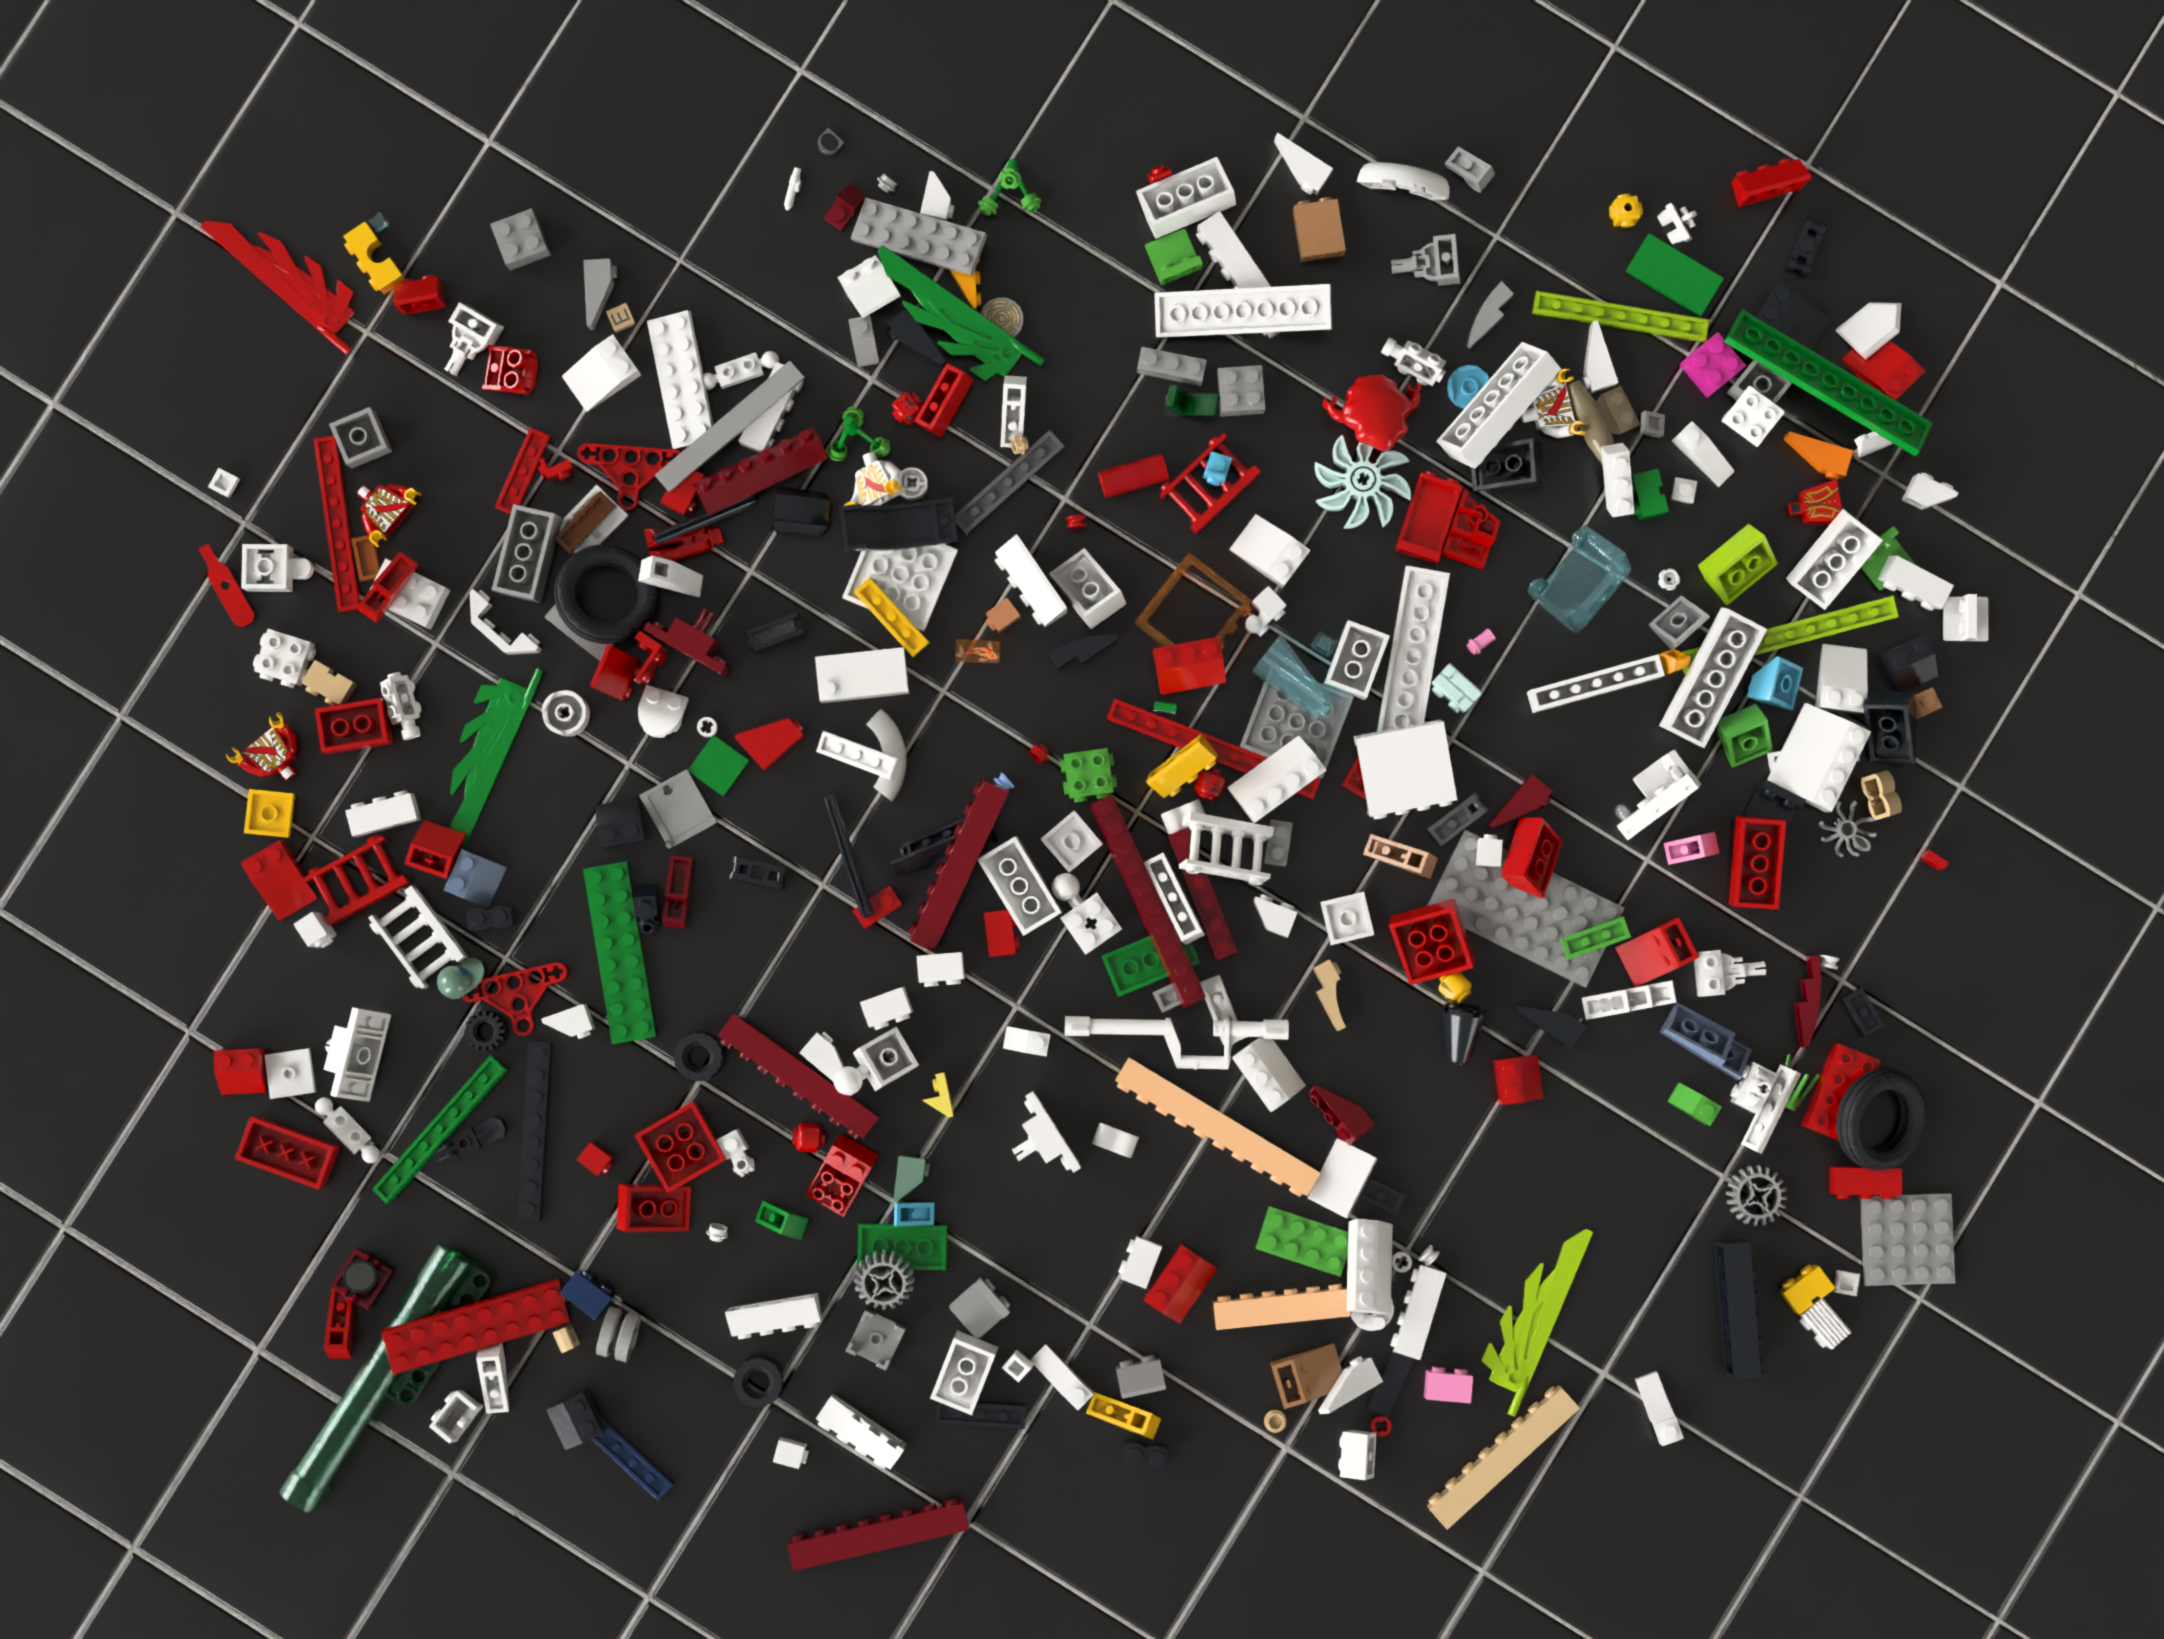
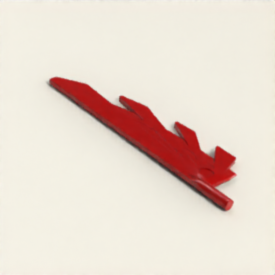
M204 221L201 228L345 355L352 351V348L336 335L354 314V311L349 307L354 295L352 290L340 280H337V295L333 294L326 288L322 267L309 257L304 256L311 273L310 276L295 265L280 240L258 232V235L272 251L270 252L250 244L230 223Z

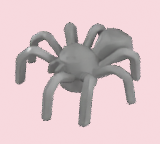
M1838 801L1835 808L1842 821L1838 818V823H1833L1836 827L1824 825L1823 821H1820L1818 824L1825 830L1837 833L1827 838L1821 837V841L1829 842L1840 837L1835 845V852L1838 856L1843 857L1839 847L1845 839L1847 850L1851 855L1858 857L1859 853L1854 852L1851 848L1850 839L1855 849L1869 851L1871 848L1870 842L1866 838L1857 835L1856 832L1868 837H1876L1877 834L1857 828V825L1863 822H1873L1875 819L1867 817L1853 822L1854 809L1857 805V802L1853 801L1850 805V814L1847 820L1840 809L1841 802Z

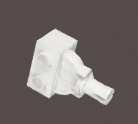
M459 302L448 321L454 325L452 330L453 341L449 346L453 349L454 353L444 369L457 376L465 359L473 360L475 355L483 351L488 345H495L504 326L469 305Z
M1721 950L1697 952L1699 958L1693 960L1697 997L1725 995V991L1730 990L1736 984L1745 983V979L1736 980L1735 978L1766 975V969L1755 970V968L1766 967L1764 961L1734 964V962L1743 961L1742 957L1733 958L1728 954L1721 953Z
M1749 1062L1748 1065L1746 1064L1739 1085L1736 1084L1731 1091L1730 1096L1732 1099L1730 1102L1759 1115L1778 1074L1754 1062Z

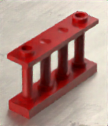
M1225 433L1220 437L1216 435L1208 443L1210 447L1173 482L1168 480L1160 488L1162 491L1160 498L1162 500L1169 495L1191 518L1193 524L1190 526V529L1195 534L1199 533L1261 472L1255 465L1251 469L1248 466L1245 467L1223 444L1227 439ZM1215 450L1221 455L1232 458L1230 464L1239 473L1238 476L1240 477L1235 484L1227 479L1224 484H1219L1224 492L1219 499L1213 497L1191 474L1199 465L1206 469L1207 458ZM1183 480L1207 503L1206 506L1209 509L1203 514L1201 512L1198 513L1175 489Z
M377 834L366 840L367 844L323 868L318 866L308 871L309 875L303 878L308 883L315 881L330 910L328 911L329 915L324 918L328 925L334 926L411 884L408 875L400 876L399 873H396L383 849L382 844L389 841L386 836H379ZM374 849L389 877L387 879L388 883L383 886L376 883L362 857L363 854ZM352 860L355 861L369 887V893L363 897L357 895L342 867ZM333 870L349 897V904L344 907L337 905L323 878L324 875Z

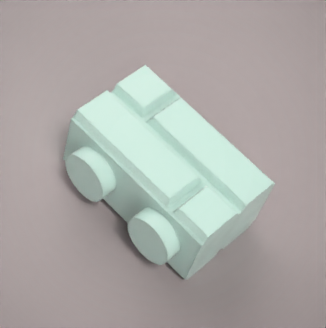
M1450 663L1431 682V686H1433L1432 692L1439 698L1444 696L1449 701L1448 706L1456 713L1459 711L1462 713L1466 712L1483 693Z

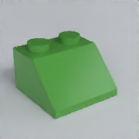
M1756 704L1721 718L1716 725L1719 740L1732 768L1773 751L1768 720Z

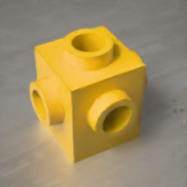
M1622 194L1613 201L1609 207L1610 218L1613 219L1614 227H1631L1640 219V216L1643 214L1642 203L1638 202L1637 196L1631 197L1630 194Z

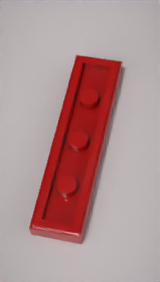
M529 428L495 505L496 509L511 515L513 504L522 505L540 464L539 459L543 457L550 442V435L534 428Z

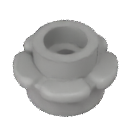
M883 173L880 178H877L880 182L878 186L887 193L890 190L892 192L895 191L894 188L898 183L891 177Z

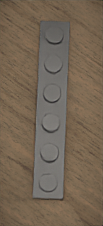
M1049 430L1025 451L1024 455L1015 460L955 514L957 526L968 535L1065 446Z

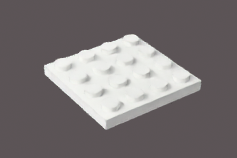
M942 544L896 551H861L842 598L868 609L854 591L871 577L918 630L924 632L958 550Z

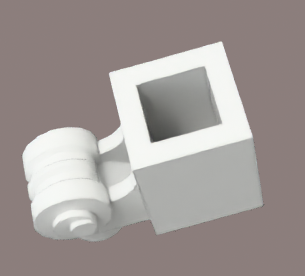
M1269 586L1252 601L1251 604L1259 611V617L1255 615L1249 616L1245 622V628L1248 632L1256 633L1261 637L1270 628L1267 625L1273 619L1277 622L1286 613L1283 610L1286 604Z
M739 1128L716 1140L725 1158L732 1160L733 1171L737 1175L743 1177L745 1174H749L750 1171L755 1170V1161L746 1155L745 1150L749 1146Z

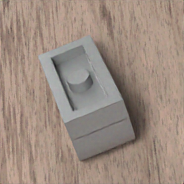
M1457 147L1445 162L1448 169L1462 176L1473 190L1480 193L1495 176L1491 165L1460 147Z

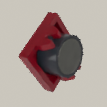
M354 1248L330 1285V1288L369 1311L390 1279L393 1271L382 1265L378 1260H374L369 1255L363 1254Z

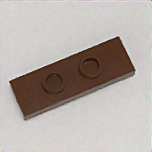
M599 491L554 539L568 553L572 554L617 506Z

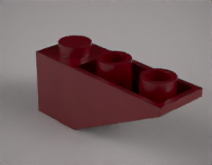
M1314 1085L1308 1093L1311 1102L1320 1108L1325 1120L1335 1127L1340 1139L1349 1146L1369 1133L1375 1126L1362 1107L1318 1085Z

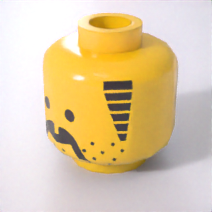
M1461 972L1442 976L1439 979L1441 981L1439 991L1450 1003L1458 1002L1460 1004L1472 993L1470 990L1471 982Z

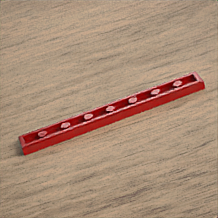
M334 436L314 438L337 608L339 613L359 610L360 594L339 447Z

